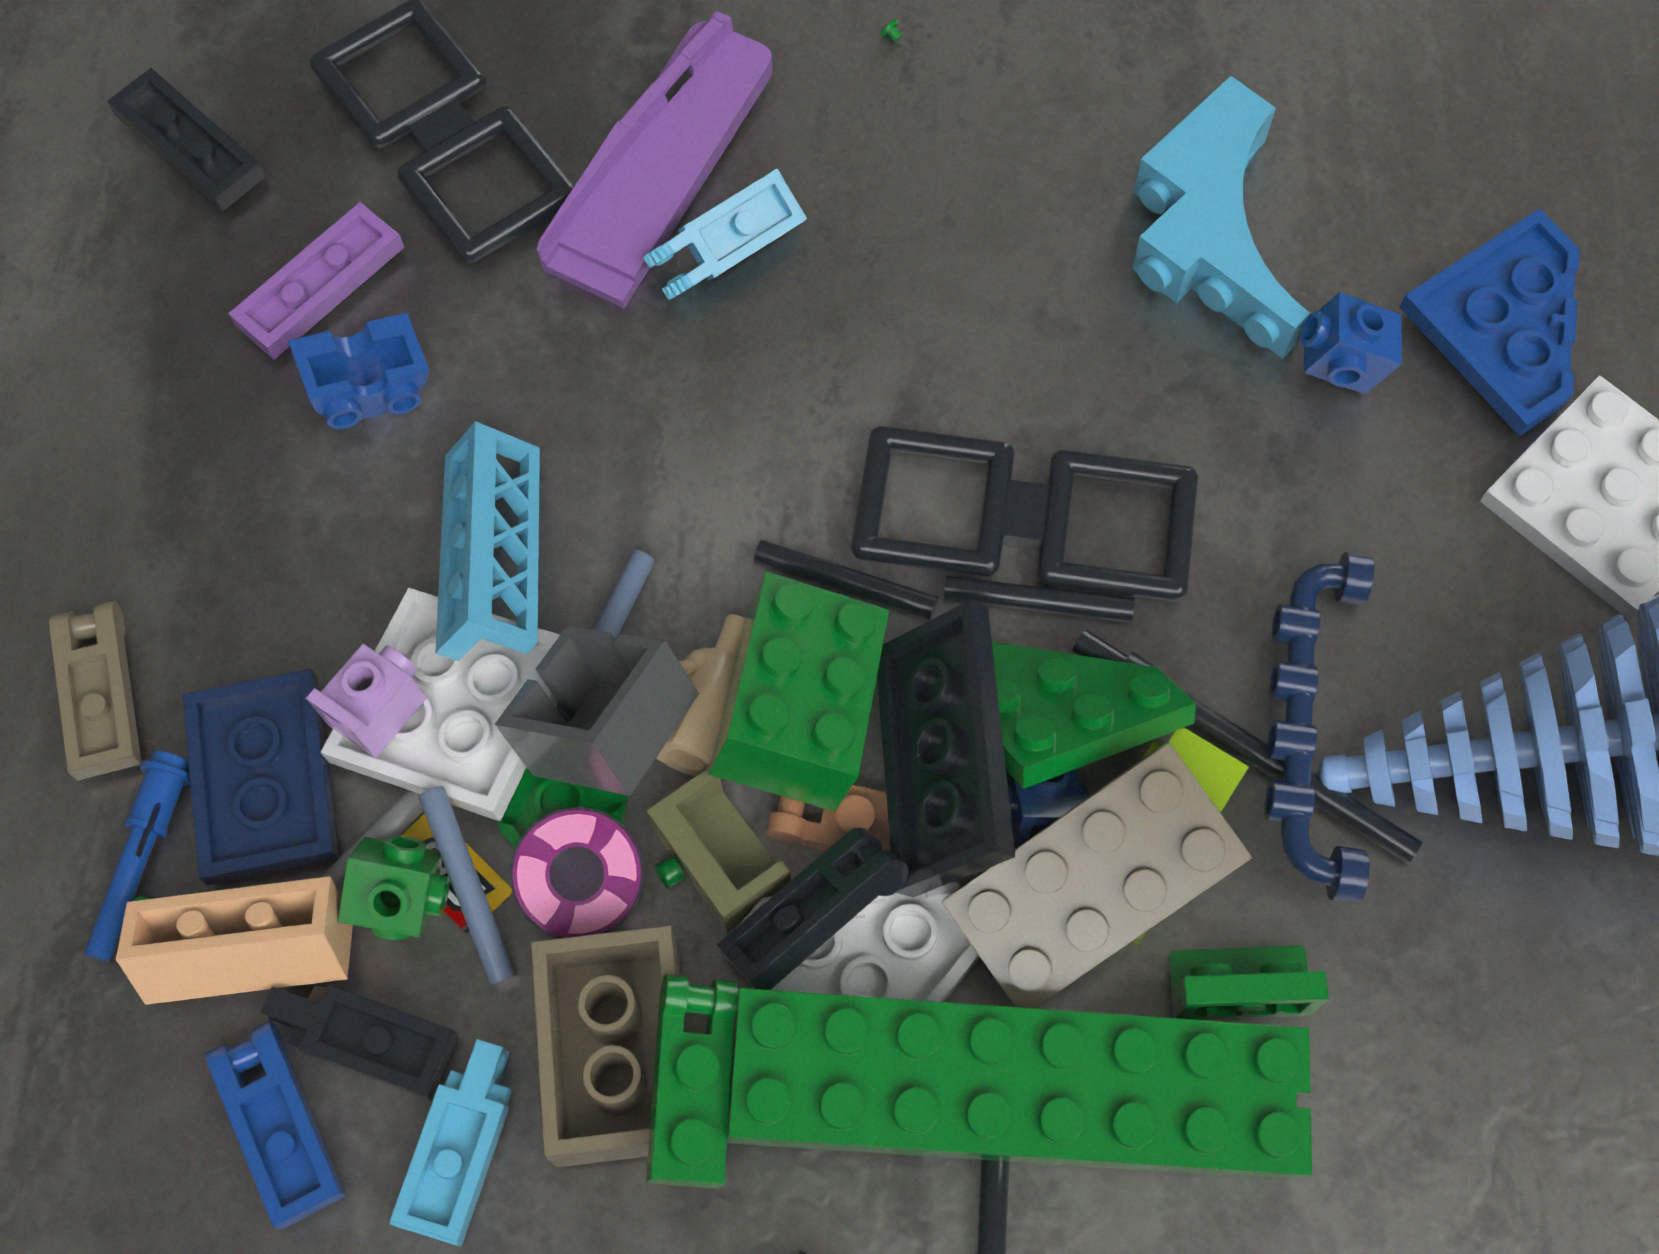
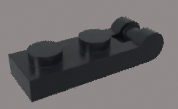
M854 828L842 836L720 941L717 946L754 989L771 990L879 895L886 897L898 892L905 885L908 878V867L892 851H882L881 841L866 828Z

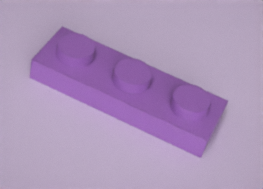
M359 202L228 314L240 331L275 360L290 347L289 340L303 336L404 248L400 234Z

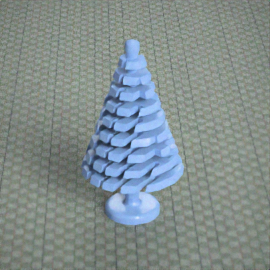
M1659 595L1640 603L1638 609L1639 659L1645 685L1644 689L1635 643L1628 622L1624 620V615L1617 614L1599 623L1598 641L1600 650L1598 651L1608 720L1603 718L1595 675L1586 643L1583 641V636L1578 633L1559 643L1560 677L1567 725H1557L1546 668L1543 665L1541 654L1537 653L1519 662L1527 731L1513 733L1500 672L1480 681L1487 738L1469 740L1463 701L1459 691L1441 700L1447 737L1446 744L1427 746L1422 712L1420 710L1402 719L1406 749L1387 751L1383 729L1363 738L1365 755L1346 757V754L1322 758L1318 767L1319 778L1328 789L1343 793H1352V789L1370 787L1374 803L1395 807L1393 784L1412 782L1416 810L1439 815L1433 779L1453 776L1460 819L1482 823L1475 773L1493 771L1504 827L1527 832V820L1519 769L1534 767L1540 803L1549 836L1572 840L1571 806L1564 763L1574 762L1585 817L1594 844L1619 848V819L1615 783L1610 757H1614L1615 766L1618 769L1624 807L1633 839L1636 840V846L1641 853L1659 856Z

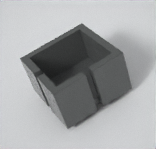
M567 626L535 670L571 719L569 724L538 681L527 679L496 721L495 726L533 776L631 796L699 695V692L665 640L619 634L615 640L610 632Z

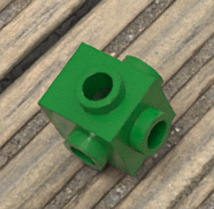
M392 836L385 840L364 837L347 860L338 922L371 928L370 930L374 935L389 940H402L410 936L419 938L432 915L442 916L448 897L450 878L440 875L442 865L440 852L426 849L424 842L406 836Z

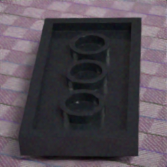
M969 600L884 643L880 657L877 682L890 848L907 865L909 870L905 885L896 893L912 898L1015 858L988 607Z

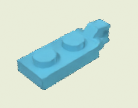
M476 1039L465 1073L462 1074L451 1070L445 1085H438L389 1225L462 1247L510 1108L507 1105L512 1089L500 1085L510 1052L506 1051L504 1047Z

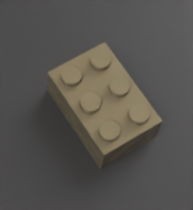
M671 925L531 942L544 1157L556 1167H565L648 1156L660 989L665 974L680 975L678 944ZM684 1019V1029H683V1032H686V1030H685V1019Z

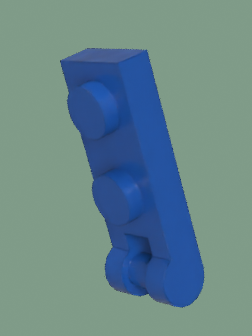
M269 1020L251 1029V1038L233 1047L224 1043L206 1052L205 1058L272 1226L278 1230H283L346 1196V1193L290 1063L285 1042L276 1025ZM262 1063L267 1076L246 1086L243 1080V1072Z

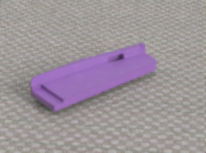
M718 11L712 14L710 21H700L693 24L656 81L649 86L624 117L616 122L539 239L537 254L542 270L625 309L650 269L643 256L668 241L770 80L773 73V65L769 48L762 43L734 32L731 17ZM689 70L692 76L668 102L666 93L685 71Z

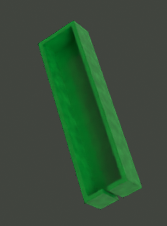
M739 988L735 1018L727 1143L1282 1180L1312 1176L1311 1108L1297 1107V1097L1311 1093L1309 1028Z

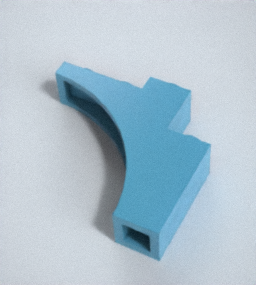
M1230 76L1141 158L1133 193L1140 198L1147 209L1162 216L1140 235L1132 270L1138 273V276L1148 288L1162 292L1175 303L1192 289L1208 308L1225 314L1243 328L1247 336L1260 347L1269 348L1283 359L1298 344L1303 325L1310 312L1289 295L1265 265L1253 242L1243 205L1244 172L1257 150L1265 144L1276 108L1233 76Z

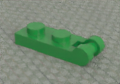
M665 974L663 977L658 1009L646 1183L719 1189L725 1183L733 1024L738 1002V985L736 981L714 979L711 986L689 984L687 976ZM685 1012L707 1014L706 1034L683 1032Z

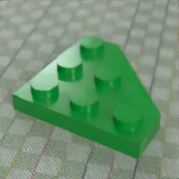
M992 642L1006 771L1023 789L1182 729L1195 722L1196 702L1158 667Z

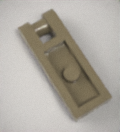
M112 600L94 605L93 612L75 616L72 611L51 615L49 618V629L68 773L78 781L141 765L124 642L126 624L120 605L117 601ZM97 637V644L80 648L82 640Z

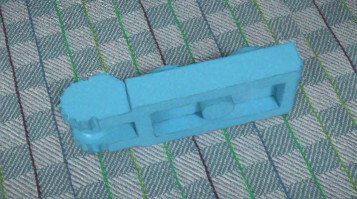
M775 169L679 228L677 236L644 255L643 259L649 268L654 265L660 266L673 258L674 253L687 246L699 266L687 273H681L667 282V286L662 288L668 300L705 278L708 281L715 278L798 226L807 218L779 170Z

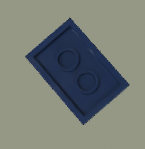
M312 669L183 694L199 879L206 885L339 859L328 761L320 753L325 745L323 718L306 699L314 688L319 691L318 677Z

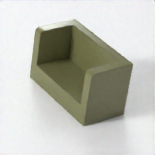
M709 767L650 807L646 812L652 830L670 855L675 857L685 876L726 933H728L744 920L762 897L774 896L791 881V874L782 860L777 863L774 861L723 792L721 778L708 774Z

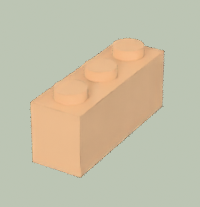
M331 876L130 901L126 904L116 961L145 1005L267 990L272 987L283 988L347 980L353 925L338 922L341 897Z

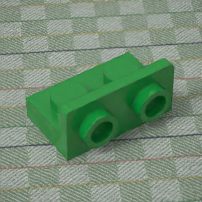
M1302 946L1174 950L1168 956L1173 1016L1177 1019L1216 1020L1311 1016L1329 1000L1326 972H1308L1306 951Z

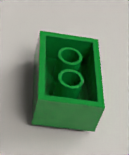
M766 571L746 613L708 774L835 812L859 775L889 609Z

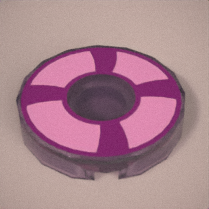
M586 806L557 809L531 824L515 846L509 870L513 898L526 920L546 935L560 939L608 933L621 925L638 903L645 879L642 849L630 829L609 813Z

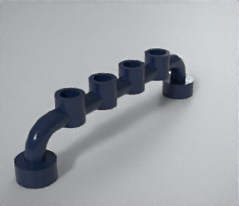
M1344 552L1339 563L1319 564L1305 570L1294 582L1290 596V605L1278 604L1274 613L1272 641L1288 644V662H1275L1270 677L1269 696L1273 700L1286 701L1285 721L1274 719L1271 723L1267 738V757L1284 761L1283 781L1271 780L1268 784L1264 802V816L1266 820L1281 822L1284 853L1298 872L1309 880L1326 885L1327 895L1330 900L1360 904L1365 896L1369 880L1370 864L1367 851L1336 846L1330 858H1327L1316 852L1309 840V823L1313 815L1315 803L1314 787L1310 786L1311 761L1315 753L1317 740L1316 727L1312 725L1313 701L1318 687V668L1314 666V649L1320 627V612L1316 609V597L1321 590L1334 588V597L1337 602L1363 606L1369 598L1374 578V560L1372 556Z

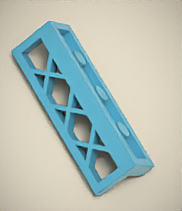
M476 421L445 455L435 653L457 661L481 638L528 654L538 643L540 448ZM496 453L520 463L519 477L511 479L497 461ZM504 498L518 516L519 525L512 528L508 525L495 508L496 500ZM500 546L504 548L518 567V574L512 578H509L493 557L494 549ZM499 596L503 599L517 617V626L492 618V600Z

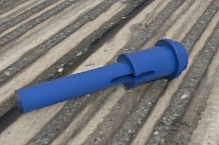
M153 751L150 761L145 760L141 763L140 770L145 774L130 814L123 825L130 829V833L83 954L89 958L103 962L111 961L121 934L126 904L133 901L155 840L156 838H166L167 827L183 785H191L190 774L188 773L189 761L178 755L164 751ZM142 834H143L144 837H143V840H142V842H141L140 848H139L138 853H137V856H136L135 852H136V850H137L138 844H139L140 839H141V836H142Z

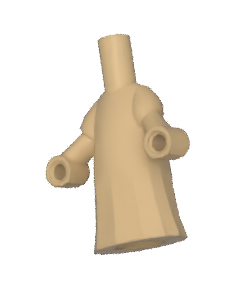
M731 614L726 617L715 648L693 650L684 660L679 661L699 692V695L656 758L684 774L696 777L710 767L745 618L742 616Z

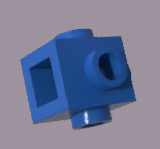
M1338 292L1320 310L1311 313L1303 325L1300 340L1304 346V373L1329 381L1335 386L1346 387L1366 394L1402 365L1401 314L1368 303L1357 297Z

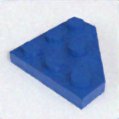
M1540 208L1404 296L1399 308L1518 436H1521L1564 407L1573 395L1574 373L1570 372L1571 348L1576 341L1578 300L1574 299L1575 275L1579 270L1580 249Z

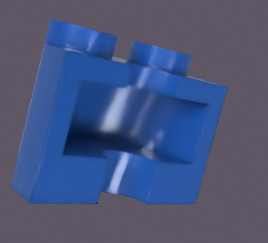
M407 313L366 322L365 327L359 333L350 337H336L331 334V331H326L288 341L314 410L325 416L328 426L333 429H347L356 425L362 419L374 418L387 412L394 415L406 414L416 409L422 402L419 391L426 384L430 370Z

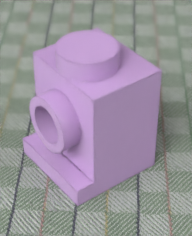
M362 644L321 692L314 688L306 699L331 728L374 758H377L427 697L412 678L417 668L404 655L388 645L378 654L365 644Z

